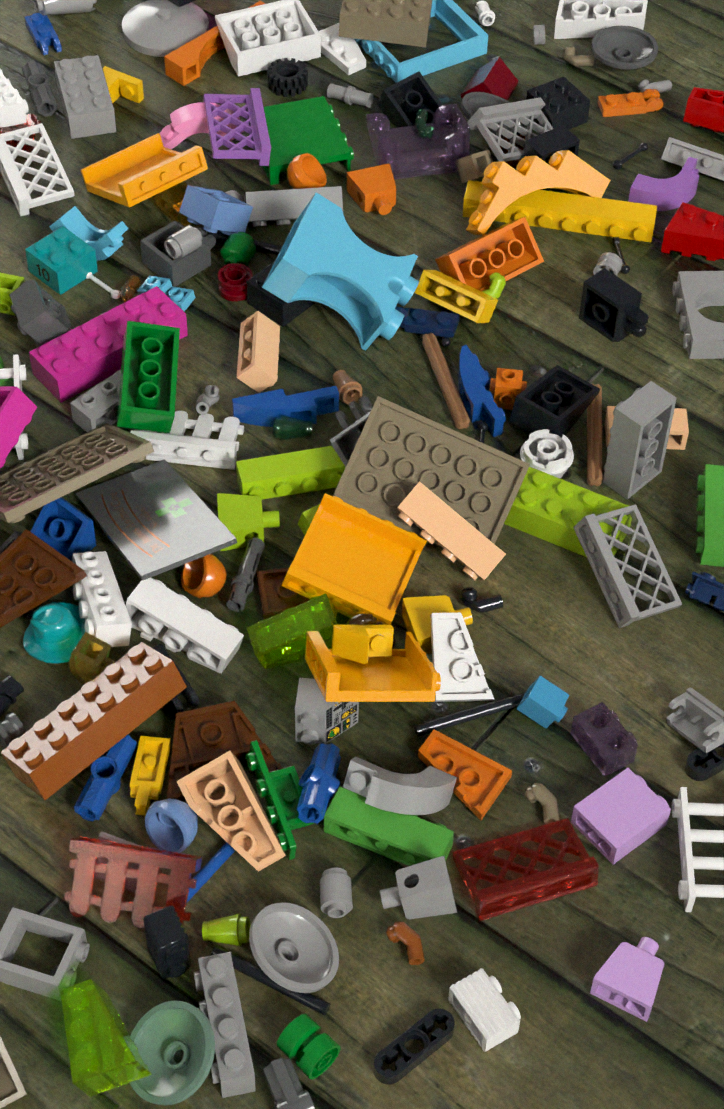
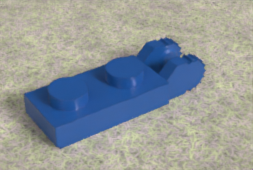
M35 13L25 17V24L37 48H40L43 55H48V46L53 45L56 52L62 51L59 38L47 15Z

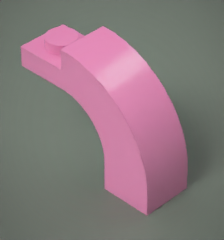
M204 102L189 104L170 114L172 123L165 126L159 134L163 146L172 150L193 134L209 133ZM211 103L216 107L221 106L220 104ZM228 108L225 110L230 115L234 113ZM218 115L214 117V119L218 120L219 122L224 120ZM232 123L226 125L231 129H235L237 127ZM219 130L218 132H216L217 134L221 135L222 137L226 135V133H224V132L221 131V130Z

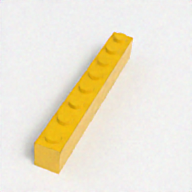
M468 180L462 217L470 218L472 213L477 210L481 195L488 189L481 182ZM536 190L521 196L508 205L494 221L508 223L526 217L529 226L652 242L657 205Z

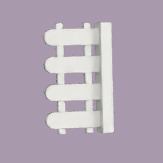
M176 411L170 433L147 430H131L130 433L151 441L154 452L146 455V460H166L171 463L235 470L237 451L239 449V442H236L238 434L243 435L244 426L240 425V420L237 417H227L223 423L214 422V417L211 414H201L198 420L188 419L187 412ZM186 428L194 429L192 436H184ZM212 431L220 432L218 439H210Z

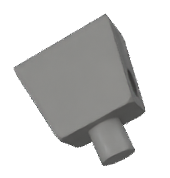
M444 856L397 870L395 874L398 886L380 890L383 908L402 905L407 919L457 913Z

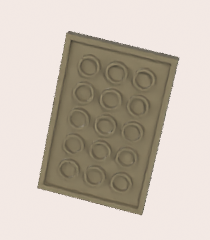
M377 396L333 496L341 498L345 503L356 508L365 509L375 517L388 520L405 531L414 532L419 535L422 530L414 523L410 527L398 517L400 511L396 508L420 481L495 544L530 464Z
M106 423L1 473L0 519L7 523L19 522L25 518L26 514L130 463H139L145 460L146 455L154 452L151 441Z

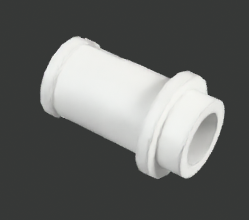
M479 1L476 4L477 6H475V10L479 15L478 20L481 25L490 26L494 23L495 13L490 10L486 1Z

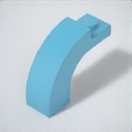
M76 206L49 226L53 232L64 226L95 249L97 261L105 260L123 245L121 242L124 239L122 234L128 230L123 221L110 230L98 229L86 220Z

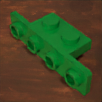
M257 740L251 741L249 753H246V760L250 771L255 770L258 794L260 798L265 797L268 805L266 806V815L270 824H275L278 832L276 836L288 860L295 859L297 846L291 830L314 824L305 823L298 818L297 806L303 789L299 786L300 779L295 766L269 772Z

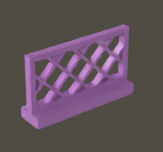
M251 88L250 95L204 94L203 100L213 159H258L259 166H269L271 144L260 88ZM211 103H220L221 106L216 107ZM235 103H245V105L240 108ZM228 108L234 113L230 115L225 110ZM218 115L224 120L219 122L218 120L214 119V117ZM239 116H242L247 120L245 122H242L237 118ZM232 123L237 127L235 129H231L226 125ZM219 130H221V131H223L224 133H226V135L222 137L221 135L217 134L216 132H218ZM244 130L250 135L245 137L240 132ZM232 138H235L236 140H238V141H240V142L237 143V144H234V143H232V142L229 141V140L232 139ZM224 145L229 150H218V148ZM247 145L253 150H244L243 147Z

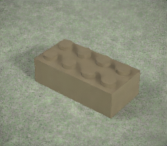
M343 0L339 20V37L426 47L432 0Z

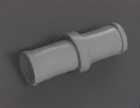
M330 84L327 89L328 98L342 100L349 105L354 103L370 108L373 103V93L359 91L352 86L347 88Z

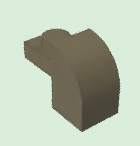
M490 150L481 151L455 161L462 184L468 182V180L484 177L486 167L493 162Z

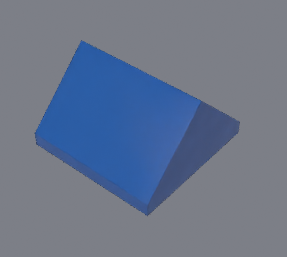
M62 497L43 506L30 531L70 561H72L73 553L89 552L96 546L93 520Z

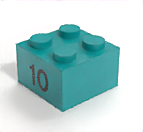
M64 226L25 249L28 271L59 295L87 279L86 276L89 272H92V275L98 272L95 249Z

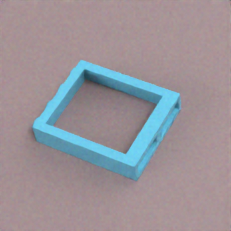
M432 0L431 17L435 16L460 42L399 63L379 41L355 39V41L386 72L387 76L397 83L418 71L424 76L487 54L488 34L453 0Z

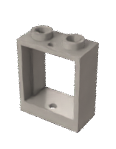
M12 907L0 931V982L62 1001L66 991H71L75 984L77 976L75 971L79 962L83 963L89 952L90 944L87 943L85 929ZM26 931L69 944L54 976L11 963Z

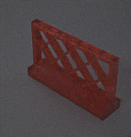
M568 818L452 852L453 860L475 903V912L480 921L588 889L598 884L599 865L594 856L589 857ZM565 830L568 836L565 843L550 838L553 833ZM532 840L540 843L537 851L522 847L523 842ZM546 845L561 850L557 858L542 854ZM505 849L510 851L511 854L505 860L494 856V851ZM566 853L579 856L581 859L572 863L562 861ZM517 854L532 859L528 867L513 862ZM474 857L482 860L477 869L466 865L463 860ZM537 861L553 866L551 869L541 872L534 870ZM488 863L503 867L498 876L484 871ZM508 870L523 874V877L515 880L504 878ZM479 878L494 883L493 886L478 890L476 887Z

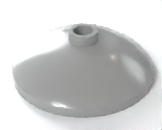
M275 903L262 909L254 918L249 932L250 947L256 962L271 980L288 990L299 993L316 992L330 983L338 970L339 952L330 930L315 914L295 904Z

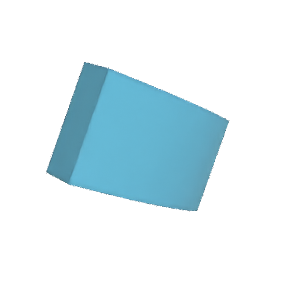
M149 276L137 290L138 295L157 286L184 312L196 298L192 289L173 287L169 278Z

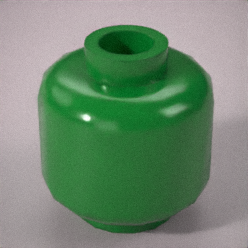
M244 232L229 235L221 248V256L225 265L240 263L248 266L256 253L254 239Z

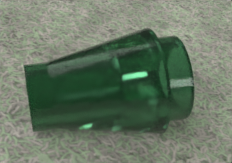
M285 415L274 417V438L284 441L311 437L312 421H304Z

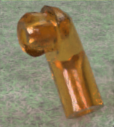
M132 275L120 288L119 293L124 302L138 296L135 291L141 284V281L137 276Z

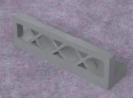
M669 137L661 157L662 160L683 167L688 157L698 159L696 169H699V173L724 181V155Z

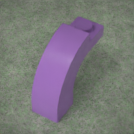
M688 157L681 172L671 178L657 179L638 174L630 188L628 202L657 205V211L676 209L680 207L682 202L688 203L695 196L697 190L699 169H696L698 159Z

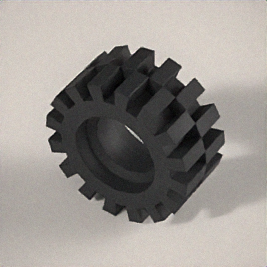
M284 58V61L277 59V63L273 61L268 66V88L271 89L272 93L276 92L278 96L283 94V97L291 94V97H294L295 93L300 95L302 91L306 90L308 86V70L306 65L302 64V61L298 60L295 62L294 58H291V61L288 58Z

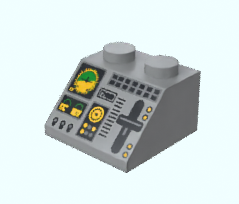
M299 678L295 704L296 742H303L309 745L316 743L326 744L358 723L359 702H326L315 679Z

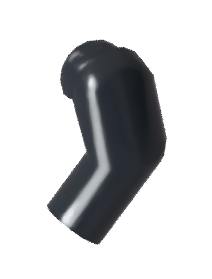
M473 587L464 588L461 592L463 605L476 612L484 613L503 608V600L500 594L482 598L477 596V591Z

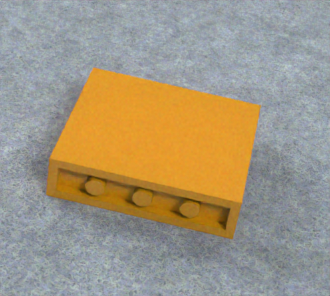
M157 133L81 169V173L88 192L130 208L207 170L208 167L202 147L194 146L180 153L165 148L160 134Z
M325 493L281 586L347 617L352 618L359 613H369L376 617L378 621L390 625L427 540L420 538L414 532H408L395 526L388 520L375 517L365 509L356 508L345 503L339 497L330 496Z
M307 631L305 660L326 702H435L436 691H439L441 686L440 673L435 670L433 663L429 661L426 652H423L419 642L415 640L411 632H406L405 649H392V656L368 657V664H363L333 655L332 649L327 648L319 631Z

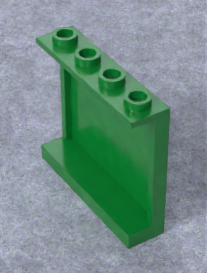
M325 96L263 107L271 152L269 166L262 167L270 185L279 184V172L287 171L288 165L293 161V158L305 153L313 155L320 164L343 161L347 171L351 170V160H354L353 149L351 146L348 147L346 134L341 132L340 122L338 118L334 117L333 107L331 104L328 105Z

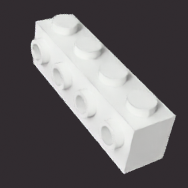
M0 69V128L26 123V113H28L27 102L20 97L18 90L13 88L10 80L6 79Z
M107 552L73 553L72 562L82 568L87 575L84 579L73 584L74 599L79 600L80 618H85L86 636L91 637L94 648L129 646L132 623Z

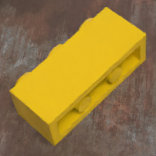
M423 270L415 290L416 294L476 323H489L498 299L437 270Z

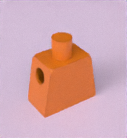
M389 163L347 172V192L363 212L378 210L379 214L386 215L396 205V184Z

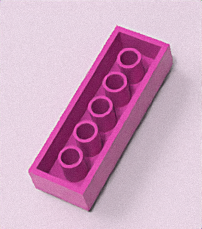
M156 286L30 351L32 373L62 403L121 370L123 338L127 321L180 328V340L188 336L186 313Z

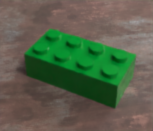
M127 321L123 338L117 427L170 433L175 417L180 328Z

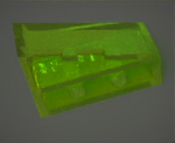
M327 594L313 597L296 607L288 608L268 619L260 620L256 624L247 627V631L255 656L264 669L299 662V656L305 655L307 631H319L327 648L332 649L333 625H344Z
M92 979L60 990L72 1083L91 1097L152 1075L148 1066L142 1060L136 1044L126 1031L125 1025L111 999Z

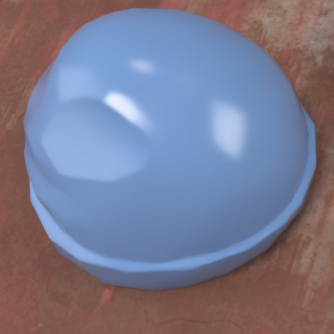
M170 798L156 801L149 807L146 813L145 827L147 834L153 844L161 851L170 854H180L190 846V843L197 834V815L185 802Z

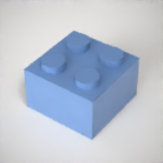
M187 185L179 213L187 216V221L190 223L204 225L203 229L208 232L217 233L220 230L221 233L231 235L238 232L245 233L253 206L220 190Z

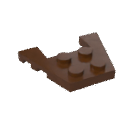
M235 701L176 713L167 799L186 801L176 781L190 774L189 770L200 768L228 751H231L237 759L245 758L246 753H249L251 741L257 740L269 772L283 769V767L275 761L270 749L260 740L255 732V728Z

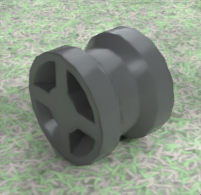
M13 712L8 713L5 716V720L0 722V746L3 749L8 747L11 741L26 733L22 722Z

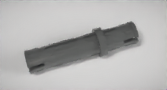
M252 538V540L249 539L247 541L238 573L232 579V591L226 604L234 612L244 610L247 596L253 590V578L265 547L261 539Z

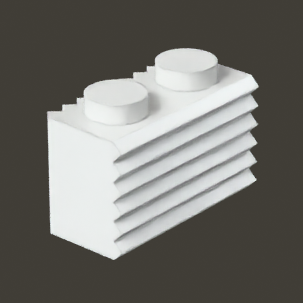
M480 968L472 975H468L456 984H452L449 988L448 1000L475 1040L478 1041L479 1046L486 1052L518 1033L521 1015L516 1005L511 1001L507 1003L501 995L502 988L498 980L493 975L488 977L483 968Z

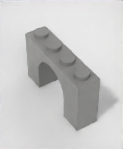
M679 271L677 282H673L672 293L673 296H677L676 313L680 314V331H684L683 348L688 350L689 359H724V323L709 320L698 311L708 306H724V271Z

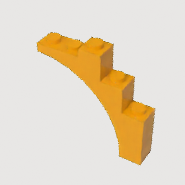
M569 150L556 151L551 156L549 164L538 156H524L517 164V170L504 161L492 162L486 167L484 178L481 182L488 189L481 195L480 204L477 210L470 216L469 225L466 230L473 235H485L495 218L508 205L521 196L533 191L554 188L575 195L602 198L611 180Z

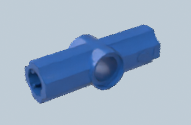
M126 735L92 763V774L74 806L75 812L83 819L92 822L100 820L111 796L120 789V779L137 748V742L129 735Z
M321 743L315 748L310 766L304 771L299 780V786L303 789L297 811L299 812L298 818L305 823L318 824L324 819L328 802L339 787L340 781L336 778V774L341 760L339 755L340 749L332 743Z

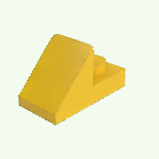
M103 67L112 104L120 96L136 103H140L144 99L142 80L112 68Z
M333 625L332 654L363 664H368V657L392 656L394 628L392 625Z

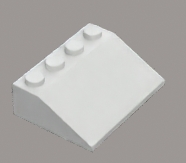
M281 0L215 15L230 63L238 76L268 70V66L273 61L277 63V59L284 61V58H288L291 61V58H294L295 62H297L298 60L309 61L321 57V35L299 0Z

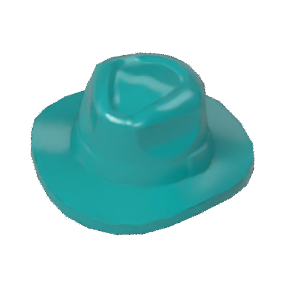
M54 602L36 609L23 638L24 649L30 656L46 663L56 664L69 662L81 656L92 642L91 637L86 636L85 618H80L79 606L61 602Z

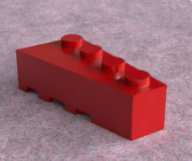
M682 202L664 231L661 252L669 254L670 250L682 252L681 256L691 257L692 254L706 256V260L709 261L724 259V216Z

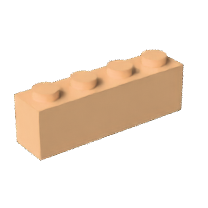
M420 481L396 508L400 511L398 517L410 527L413 523L422 530L419 534L431 545L437 542L444 548L441 553L453 563L456 559L465 566L462 571L474 581L477 578L485 580L506 555Z

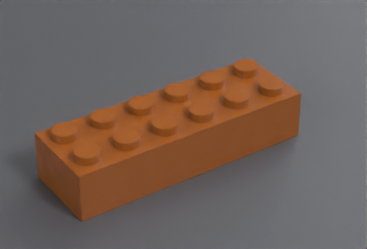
M141 642L129 649L128 653L117 662L107 666L104 672L95 679L84 684L76 694L68 700L61 702L49 715L38 720L26 733L11 741L9 746L0 753L15 777L46 800L187 686L173 660Z

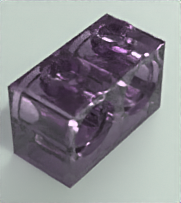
M603 702L573 716L570 734L604 777L634 762L638 747L636 738L631 732L625 730L617 714L609 710Z

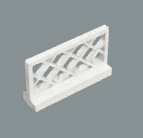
M42 123L0 134V172L20 217L30 214V208L74 196V190ZM39 132L42 136L39 141L29 138L30 135ZM14 139L20 142L17 147L7 145L6 141ZM24 144L35 147L31 153L21 150ZM40 149L49 152L47 158L36 154ZM17 155L27 158L24 165L14 161ZM32 161L43 164L39 170L29 167ZM47 166L57 169L54 176L44 172ZM25 172L35 175L32 182L22 179ZM40 178L51 181L48 187L38 185L37 182ZM57 183L65 186L66 190L57 192L52 190V188ZM33 189L43 193L38 198L31 199L30 197Z

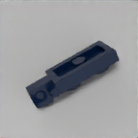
M395 307L396 310L404 314L403 321L399 327L405 328V332L417 334L433 333L435 336L452 338L460 321L459 314Z

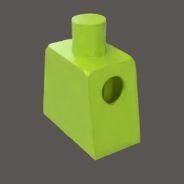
M217 493L218 519L237 539L236 544L220 551L246 547L247 541L249 539L252 540V538H258L264 542V528L280 527L279 511L262 512L261 497Z

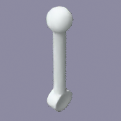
M92 272L87 274L86 278L91 279L109 292L111 298H120L121 292L119 290H113L93 276Z

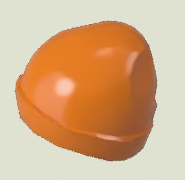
M311 154L298 155L288 165L287 178L293 189L324 187L327 183L323 167Z
M213 554L184 564L182 570V587L194 597H211L218 593L226 582L227 574L225 567Z

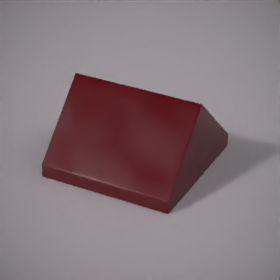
M498 57L476 70L463 90L461 98L471 92H485L508 101L518 85V79L503 60Z

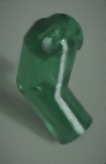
M421 109L417 112L415 118L418 135L423 139L425 137L432 138L434 128L431 125L426 126L428 112Z

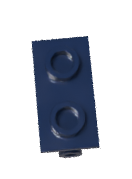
M692 572V582L694 584L689 583L685 593L690 595L689 598L706 605L709 604L712 596L716 597L713 608L724 612V584L716 581V578L711 574Z

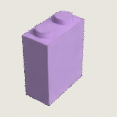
M626 768L577 803L573 808L571 823L612 864H615L665 827L671 808L663 797L656 795L647 786V783L641 776L634 774L629 768Z

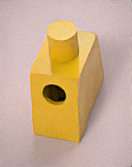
M446 595L403 598L402 618L407 632H411L415 640L419 642L423 652L432 653L430 617L432 613L461 612L466 625L473 623L470 608L454 610L450 597Z

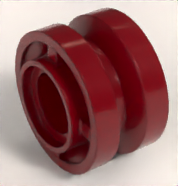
M240 263L223 266L218 272L219 294L228 301L237 302L247 299L246 281L253 277L251 269Z

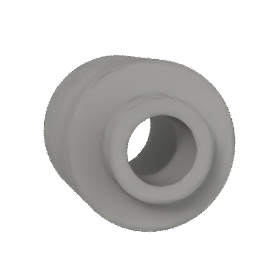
M187 225L170 235L168 240L164 242V247L171 258H183L201 247L202 235L196 227L193 228Z
M342 868L325 870L319 881L321 911L332 918L344 917L353 909L351 878L348 876L347 871Z

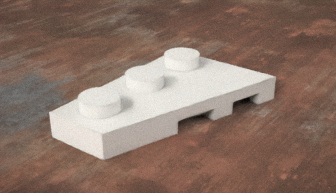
M339 23L319 31L321 35V53L347 75L366 68V59L355 39L339 37Z
M461 612L432 613L430 615L433 667L440 673L441 686L440 690L436 691L435 702L494 700L492 691L489 689L484 677L483 668L477 659L473 642Z

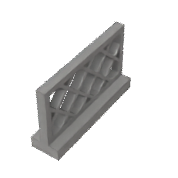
M541 97L481 107L467 122L471 130L479 129L498 161L504 162L524 157L525 141L538 136L532 133V129L540 134L553 129L541 110L545 106ZM537 118L541 126L533 122V119ZM518 122H521L522 124L526 125L527 129L520 126ZM503 124L511 128V132L503 128ZM488 127L496 131V135L490 132ZM518 132L525 136V140L517 136L516 133ZM501 135L510 139V143L502 139ZM515 143H517L518 145L524 147L523 150H521V149H519L518 147L514 146ZM500 146L507 149L508 153L504 154Z
M636 504L597 516L595 514L587 515L573 527L619 628L682 605ZM624 515H631L635 523L633 529L621 523ZM600 522L613 526L611 536L602 531L599 525ZM618 530L631 536L628 545L615 539ZM635 539L644 543L646 547L645 554L632 548ZM612 546L625 552L622 561L614 557L611 551ZM629 555L642 561L639 570L627 564ZM647 564L656 569L658 573L656 579L644 573ZM624 571L636 577L634 586L626 583L623 577ZM641 580L654 586L651 596L638 589ZM659 589L667 593L671 601L670 603L665 604L656 599ZM636 596L648 602L645 611L639 612L634 601Z

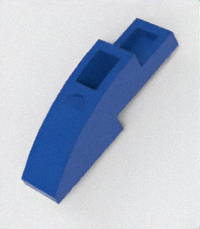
M464 345L460 353L458 387L468 417L472 423L479 420L488 424V431L493 437L502 435L506 417L503 409L498 408L492 393L489 391L491 377L488 371L484 370L479 364L477 355L473 354L467 345Z
M337 386L285 396L284 390L279 389L232 399L233 417H237L241 423L265 427H295L317 424V415L339 411V391Z

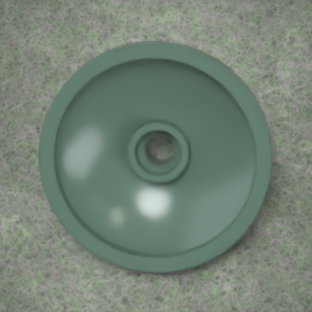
M168 1001L153 1007L138 1021L127 1044L125 1067L130 1085L142 1099L157 1105H174L186 1100L200 1088L210 1072L215 1054L214 1032L207 1016L199 1008L189 1003Z

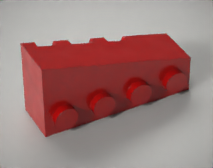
M694 87L688 97L683 121L690 123L692 126L709 128L714 132H724V91Z

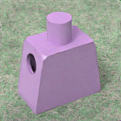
M642 937L637 947L627 942H622L593 978L590 994L647 1022L664 967V961L655 956L659 948L657 942L648 937Z

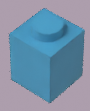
M539 676L528 687L517 710L544 728H547L554 720L560 722L568 709L564 705L570 695L542 676Z

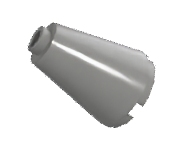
M33 0L36 11L42 15L88 13L96 9L93 7V4L97 3V0Z

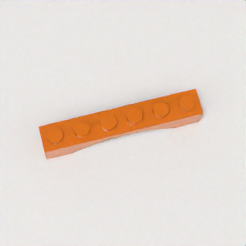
M259 1V2L255 3L254 5H252V6H250V7H255V6L263 5V4H265V3L262 2V1ZM218 26L165 55L166 75L182 86L200 77L201 70L208 59L219 50L225 48Z

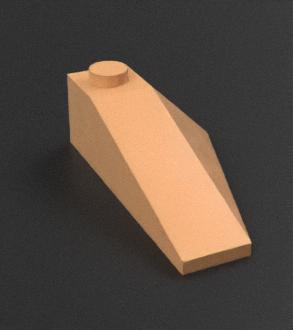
M231 751L226 752L176 781L189 807L258 872L286 856L240 761Z

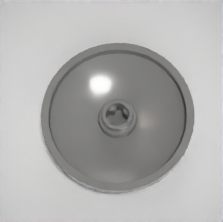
M148 0L131 8L122 20V33L125 42L134 50L155 57H164L209 31V21L206 13L194 3L178 7L168 0Z

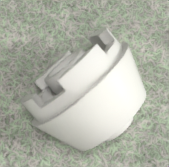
M548 429L531 433L529 439L521 447V460L530 464L529 467L561 478L574 459L570 440L565 435L560 437L550 434Z

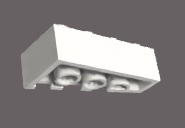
M560 0L555 22L554 39L594 37L599 31L612 26H632L644 30L648 0Z
M148 578L141 581L127 598L126 608L132 623L131 628L140 631L142 638L150 642L153 638L164 642L166 649L172 652H180L181 650L187 652L190 660L218 673L224 671L240 648L244 635L237 628L225 624L210 611L199 608L191 603L187 597L175 593L157 579Z

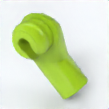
M495 272L489 277V282L491 283L489 289L481 292L498 299L506 285L504 276Z

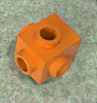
M497 368L496 378H491L490 392L494 394V402L498 408L512 410L516 396L527 388V381H522L523 370Z

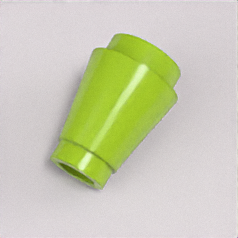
M235 914L203 921V941L235 946L249 943L250 919L248 916L242 917L241 914Z

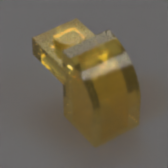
M85 632L71 653L69 661L71 673L82 685L92 681L104 672L107 666L117 662L109 658L112 645Z

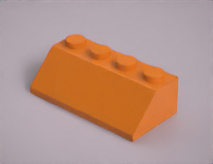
M526 217L510 221L435 259L441 273L479 291L489 289L491 284L489 277L492 273H500L505 277V281L544 262Z

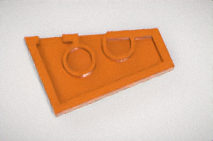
M435 729L418 750V757L427 767L432 766L457 777L453 793L480 821L512 776V770Z

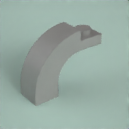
M355 756L350 760L343 788L366 797L365 804L385 811L407 815H426L439 812L449 805L457 777L432 766L417 774L396 773Z

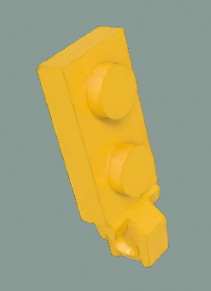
M140 736L130 780V797L136 798L134 804L136 815L146 816L151 806V800H158L159 794H161L171 747V738Z

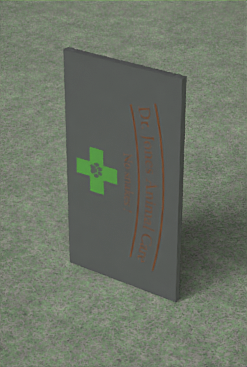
M166 460L75 493L79 502L142 581L237 543L236 537Z

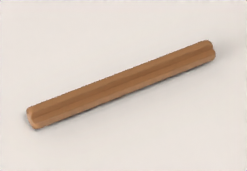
M433 333L424 334L422 336V344L455 426L459 430L468 428L470 419L437 338Z
M596 384L594 386L600 388V392L587 408V483L590 486H600L602 484V387Z

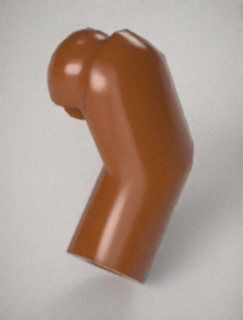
M401 921L394 922V925L387 928L386 934L390 941L393 943L401 941L406 945L410 965H420L425 961L421 937L417 932Z

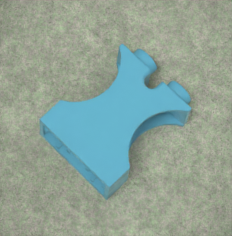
M316 192L294 222L262 288L287 303L298 300H310L334 309L349 322L358 336L361 348L366 351L379 335L389 341L401 325L404 314L396 310L395 307L397 303L404 307L419 284L418 280L410 276L418 256L415 254L400 257L390 256L370 248L350 229L343 215L342 208Z

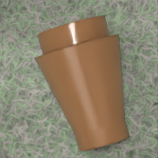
M338 370L333 374L332 378L339 391V400L349 405L352 401L357 402L362 397L361 384L349 376L345 370Z

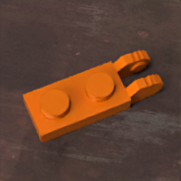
M646 89L643 93L631 92L628 94L598 96L597 101L603 117L644 114L660 110L664 105L663 100L660 99V93L656 89Z

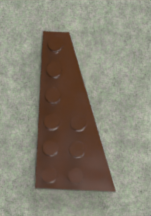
M27 529L0 555V628L87 577L82 568Z

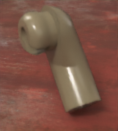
M574 47L564 48L563 58L568 63L576 67L593 66V55H575L576 49Z
M534 783L533 786L527 787L525 791L527 800H530L531 803L539 801L543 806L544 823L547 825L557 824L559 822L557 798L541 783Z

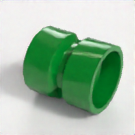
M305 1013L295 1018L283 1030L277 1040V1047L291 1060L297 1059L296 1066L312 1080L322 1075L334 1063L340 1053L341 1046L327 1033L320 1034L321 1027Z

